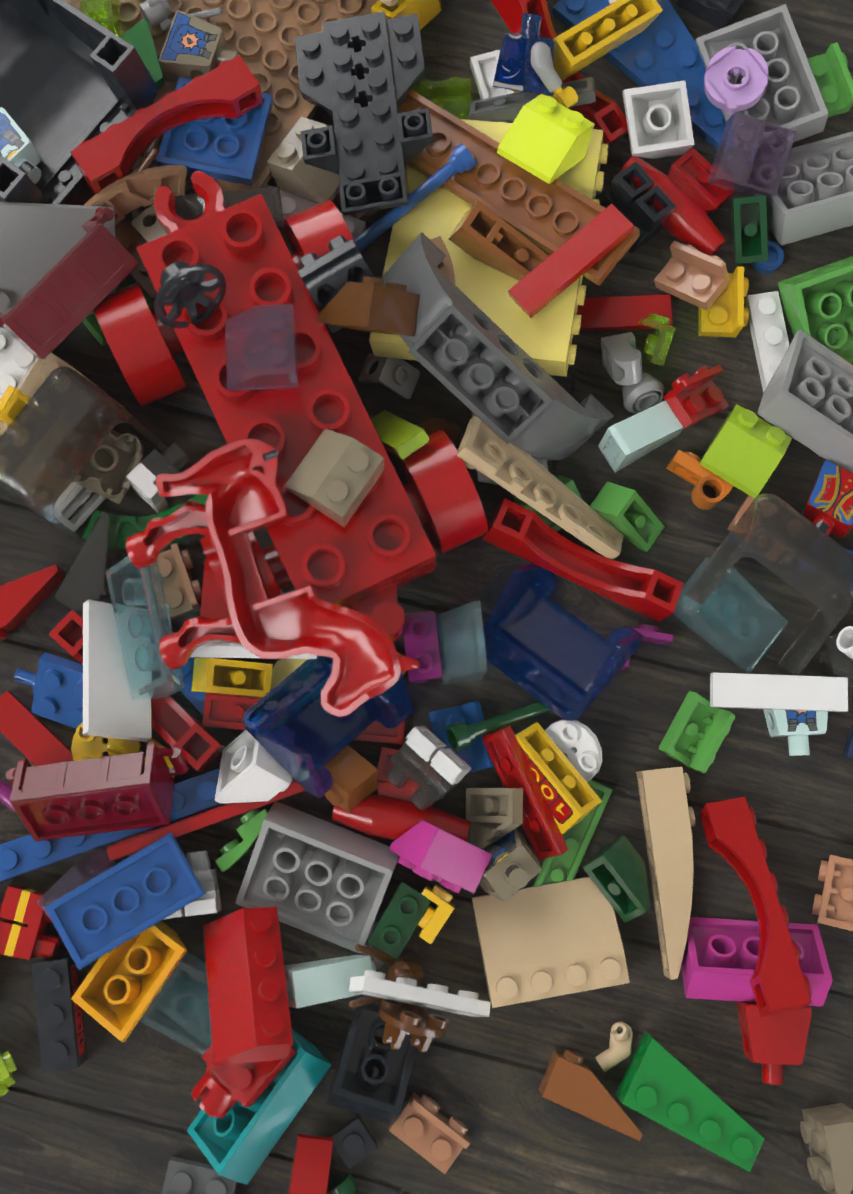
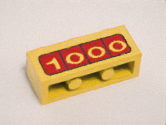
M536 722L515 736L561 834H564L582 821L602 800L539 723Z

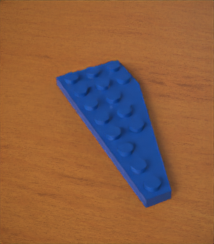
M559 0L553 6L552 15L570 29L609 6L610 3L608 0ZM657 0L663 11L646 30L603 57L640 87L685 81L692 130L736 165L750 149L736 150L722 110L713 105L705 94L704 76L706 68L694 38L669 0Z

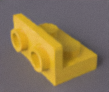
M737 266L733 273H728L730 283L708 311L699 307L698 336L736 338L742 328L747 326L749 311L747 307H744V297L748 293L749 281L748 278L744 277V267Z
M437 884L433 889L426 886L421 893L438 905L436 909L429 906L418 923V926L423 928L419 937L429 944L433 942L455 908V905L450 902L453 898L452 895Z

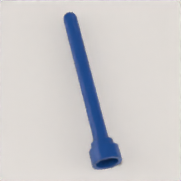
M460 143L452 150L453 154L449 157L450 161L409 194V205L393 207L354 239L359 252L457 172L461 174L465 170L469 172L478 164L463 143Z

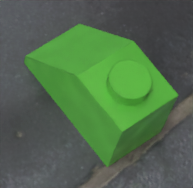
M607 481L590 505L592 509L624 535V539L646 553L664 529L663 524L633 489Z

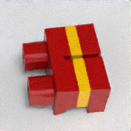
M20 884L7 886L0 910V917L4 918L0 920V954L27 960L38 956H57L61 938L46 934L48 923L53 922L44 908L55 901L56 895L32 890L30 887Z

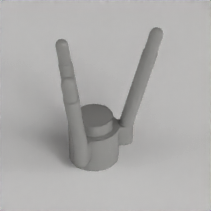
M146 0L139 4L144 17L148 20L152 29L158 25L162 31L171 27L173 18L169 19L168 16L172 14V10L166 0ZM215 8L190 15L204 19L221 14L222 9Z

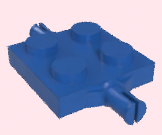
M45 652L39 658L37 674L22 668L16 670L14 681L32 686L34 697L31 713L76 729L83 723L82 664Z

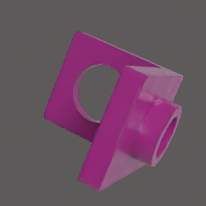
M642 624L639 625V629L629 627L624 631L618 669L624 670L628 668L633 640L667 646L673 642L674 635L658 632V627Z

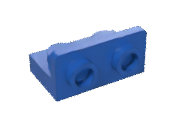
M479 701L429 713L434 735L447 745L444 749L450 748L471 767L468 773L494 767L482 741V736L476 737L470 747L456 752L450 746L446 734V727L456 722H468L472 725L483 721L484 716Z

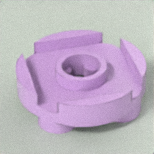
M736 46L719 51L711 58L706 68L704 91L707 98L713 105L723 109L726 114L730 115L754 106L763 97L767 88V63L760 53L748 47L746 50L736 49ZM734 74L736 77L742 75L741 84H731L729 75Z

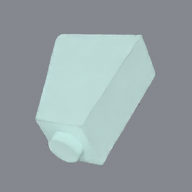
M665 400L609 427L598 447L616 473L677 437L684 427Z
M357 954L285 965L289 1007L301 1008L361 995L349 992L351 977L364 976L365 970L376 971L371 957Z

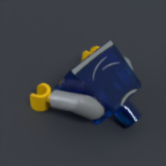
M523 13L520 34L505 33L503 36L493 87L513 90V93L528 92L550 95L553 92L554 95L552 97L559 104L569 108L578 102V95L571 86L564 89L561 87L563 82L553 68L554 40L539 37L542 16Z

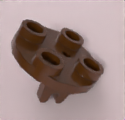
M382 999L378 1011V1016L386 1022L382 1041L384 1044H390V1048L394 1050H399L404 1036L412 1033L410 1045L418 1047L419 1052H427L432 1038L445 1036L449 1020L439 1015L429 1014V1008L411 1004L406 1006L400 1002Z

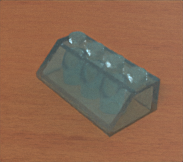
M127 556L107 570L106 576L131 699L167 698L184 689L182 669H169L164 663L159 650V640L162 636L173 633L170 622V609L166 603L163 588V576L160 573L158 560L143 569H139L134 566L129 556Z

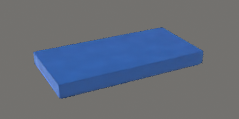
M171 832L44 908L79 970L205 895L206 892Z

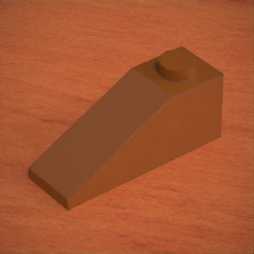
M479 201L465 212L448 238L474 259L519 281L549 257L548 254Z
M565 1049L564 1054L554 1050L539 1087L542 1097L640 1141L643 1134L590 1068L583 1063L585 1058L568 1049Z

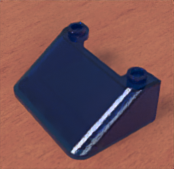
M533 563L515 568L478 637V650L487 661L561 718L569 721L576 720L586 712L637 649L644 635L632 627L622 626L615 629L607 640L550 598L557 587L554 573Z
M317 656V659L305 661L244 713L242 722L245 729L307 792L320 799L333 785L332 774L329 769L324 767L375 720L382 723L385 728H395L414 712L402 673L392 687L370 698L349 715L338 717L327 712L321 705V691L332 673L333 658Z

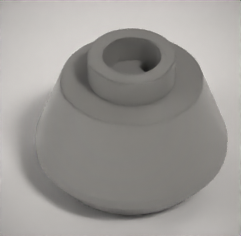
M642 373V380L639 383L623 385L622 387L625 409L628 412L638 414L659 404L663 399L664 385L648 373Z

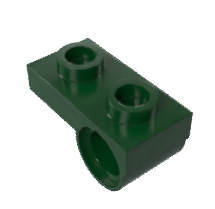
M402 880L370 936L368 943L398 960L431 900L421 894L423 891Z

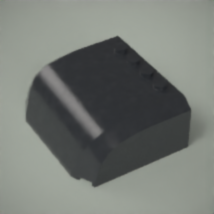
M0 0V107L4 108L20 127L41 157L40 162L36 165L41 170V177L36 184L33 183L25 172L4 157L0 159V202L69 205L87 184L70 151L75 149L81 142L91 140L105 132L109 126L119 124L133 116L137 110L147 108L155 100L158 87L135 47L65 0Z

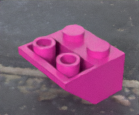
M424 820L392 842L389 850L400 856L397 861L398 863L412 869L413 872L432 881L434 879L440 882L444 887L457 893L460 892L461 887L475 893L492 857V854Z

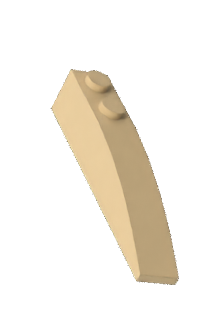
M682 766L636 772L664 976L670 980L678 979L687 942L693 892L694 867L691 827H695V814L693 808L688 807L686 793H690V780L688 774L683 773Z

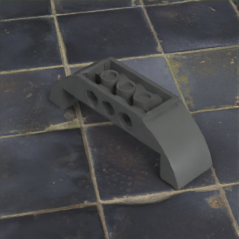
M421 232L381 278L384 280L383 286L385 287L386 282L407 285L406 292L420 295L414 337L400 335L410 349L408 352L505 443L508 444L510 442L527 453L547 460H563L568 458L611 420L614 415L591 393L579 404L437 268L447 255Z

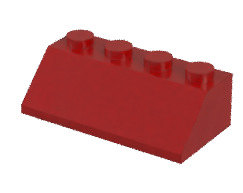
M277 906L242 908L203 926L214 1066L286 1059L293 1045Z

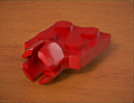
M211 1044L201 1056L206 1062L207 1069L206 1073L193 1087L192 1098L195 1102L201 1098L202 1102L199 1107L213 1118H224L238 1101L243 1106L251 1108L297 1050L292 1045L286 1059L214 1066Z

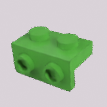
M689 691L658 749L683 766L706 773L709 766L714 762L721 743L731 729L735 714L718 707H710L708 700L698 693Z

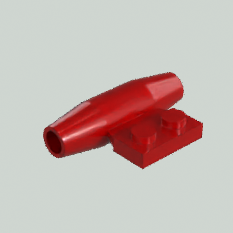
M693 147L672 164L668 175L637 156L631 157L621 168L620 172L637 162L655 182L651 190L658 185L676 205V208L663 226L685 245H692L698 251L709 256L715 255L725 244L726 239L707 213H714L733 196L737 188ZM634 176V185L636 189H639L643 185L641 181L636 176ZM654 199V208L658 212L662 211L663 206L658 200Z
M386 747L381 749L377 768L378 795H369L349 813L339 805L334 806L332 820L368 835L390 840L398 839L420 821L424 820L467 841L470 821L432 806L441 795L444 777L430 766L431 762H426L418 754Z

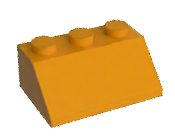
M161 920L101 956L71 999L118 1040L125 1042L187 952V948L178 934Z

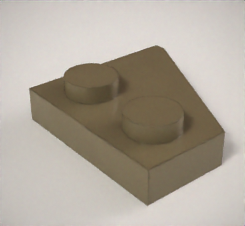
M466 788V820L470 821L467 842L484 850L523 824V789Z

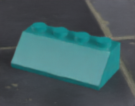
M292 1029L293 1046L297 1052L251 1108L243 1106L238 1101L225 1117L221 1119L218 1117L213 1118L201 1110L187 1129L191 1138L218 1175L247 1185L332 1065L312 1043Z

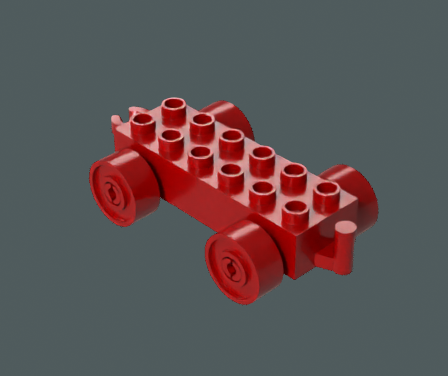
M196 171L192 174L191 181L195 193L205 201L206 207L203 214L197 219L186 220L179 217L176 213L177 203L171 190L166 186L159 187L156 190L154 207L160 226L166 235L136 247L156 292L158 293L161 287L160 276L162 272L175 262H186L189 265L208 264L216 267L226 280V293L217 310L199 324L194 325L191 323L186 308H183L181 316L175 321H186L191 324L187 328L179 329L164 325L157 315L153 314L138 283L107 296L94 309V312L130 389L140 406L144 407L187 388L173 357L184 351L227 444L244 438L255 439L272 446L278 453L276 485L282 492L289 517L266 527L274 544L262 549L255 532L248 533L269 599L283 595L281 589L292 584L295 590L312 585L321 600L355 610L370 617L395 642L402 635L405 621L404 610L400 604L398 605L397 588L435 569L436 554L427 535L438 552L443 554L488 532V524L470 474L462 458L456 455L458 451L443 430L429 434V442L406 458L401 459L394 455L404 484L402 485L325 324L317 322L319 312L298 272L302 269L300 259L309 253H316L318 258H321L331 252L328 245L331 240L339 235H342L347 241L352 239L355 244L342 215L331 200H327L283 219L286 236L293 252L291 255L262 194L227 208L222 189L214 178L202 171ZM206 273L204 281L207 282L217 277L211 273ZM219 287L212 292H204V294L215 300ZM198 302L195 305L197 316L204 313L209 307ZM163 306L165 309L163 310L164 316L167 317L173 306ZM324 429L352 437L384 458L383 472L345 527L284 487ZM260 465L255 469L256 471L265 473L264 468ZM202 537L200 542L226 600L224 575L218 553L208 537Z

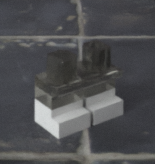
M173 443L162 455L154 449L126 477L136 493L156 512H161L169 505L164 497H160L156 486L157 475L162 473L170 475L179 474L193 465L188 461V455Z
M417 726L406 737L408 740L402 748L391 757L390 760L394 764L388 772L386 779L399 789L404 788L408 781L412 779L419 787L411 795L410 800L420 810H425L437 800L446 798L471 770V767L450 748L444 749L447 745L428 728Z

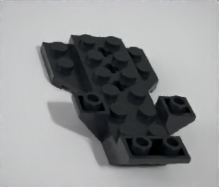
M385 11L324 22L322 23L323 32L296 36L295 47L302 97L312 105L315 103L325 109L326 113L333 117L334 129L333 126L300 131L304 163L340 175L339 189L343 216L409 205L406 164L434 141L429 108L399 113V108L407 100V93L415 84L419 85L426 77L418 14L386 19Z

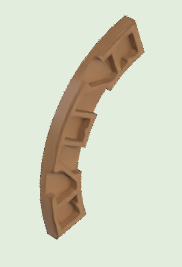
M165 165L132 173L102 189L84 206L113 207L116 225L126 218V214L141 206L145 208L154 205L156 190L161 186H166L171 190L175 201L184 200L187 168L185 165Z

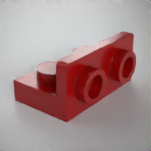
M720 365L711 369L704 366L691 376L688 373L682 375L671 384L673 389L664 396V399L684 429L720 414L729 407L722 391L713 382V379L723 371Z

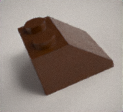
M363 277L362 283L347 282L318 314L317 322L365 332L414 337L420 295L406 292L407 285L386 282L385 287L383 286V279Z

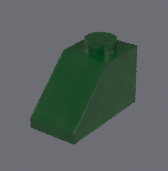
M766 195L733 198L731 200L735 264L768 261Z
M625 835L604 846L582 867L625 923L650 909L645 861Z

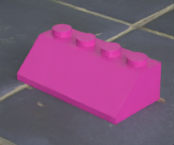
M690 917L687 942L681 963L685 998L756 1002L750 979L756 967L759 951L758 921ZM789 923L787 928L791 940L797 943L800 951L799 965L802 974L808 978L812 988V996L810 997L812 1003L807 1006L823 1007L833 979L819 927L815 924Z

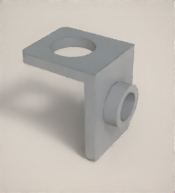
M369 353L358 381L362 384L380 382L404 399H410L420 371L403 359L374 356L373 353ZM379 360L377 369L369 375L371 366Z

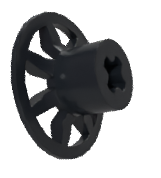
M175 262L169 265L160 276L161 287L155 298V313L164 325L171 328H187L191 323L194 325L201 323L217 310L224 299L226 280L223 274L216 267L208 264L189 265L186 262ZM206 273H211L217 277L207 282L204 281ZM219 287L215 300L204 294V292H212ZM198 302L209 307L199 316H197L195 306ZM163 306H173L167 317L164 316ZM183 308H186L191 323L175 321L181 316Z

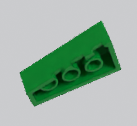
M646 1031L644 1032L615 1093L620 1102L750 1172L764 1142V1138Z

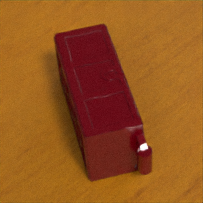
M97 208L95 215L82 225L87 234L6 314L0 312V328L3 326L31 354L45 359L138 265L137 260L104 226L106 222L114 218V212L111 208Z
M148 742L146 759L144 752L103 756L100 758L66 761L40 766H31L27 759H20L17 762L16 768L6 772V778L12 786L9 802L34 841L168 825L171 819L174 789L172 776L186 773L188 771V764L179 747H172L171 749L158 747L156 742ZM164 756L169 757L171 764L173 766L172 768L168 767L164 759Z

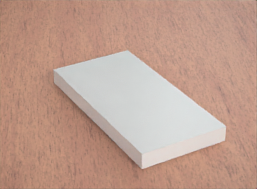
M87 600L83 603V735L144 742L152 739L149 611L94 600Z

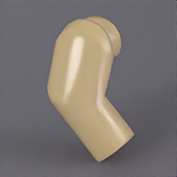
M616 1022L612 1025L609 1048L595 1057L604 1073L631 1054L633 1032L631 1027L624 1022Z

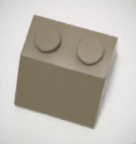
M301 117L268 159L267 164L278 189L317 203H323L327 200L332 201L340 191V175L304 163L300 132L327 127V125Z
M324 429L284 487L345 527L383 472L384 458L352 437Z

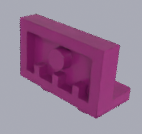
M435 612L406 614L403 625L406 656L414 658L420 663V667L408 670L409 682L423 684L429 683V679L441 678L443 671Z

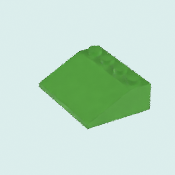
M853 256L779 281L778 286L784 314L793 336L799 330H802L850 364L853 363Z

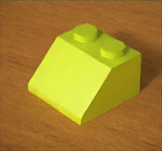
M541 93L522 107L498 146L497 154L550 184L585 158L595 123L584 118L581 113L572 111L559 104L553 97Z

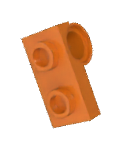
M678 450L666 469L694 485L691 498L698 508L703 510L714 508L730 493L733 485L699 465L701 459L694 453ZM703 486L712 487L716 493V498L707 497L703 493Z

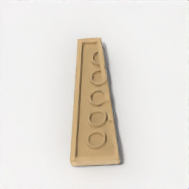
M477 415L470 419L456 454L459 458H462L467 468L477 469L604 557L613 560L620 555L624 536L620 531L528 453L510 442L508 444L505 443Z

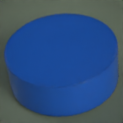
M768 240V261L751 262L752 267L761 274L774 273L784 260L783 249L776 242Z

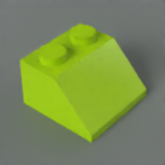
M736 404L719 428L699 465L755 499L783 458L792 437L785 434L779 427L772 426L762 420L753 411L744 409Z

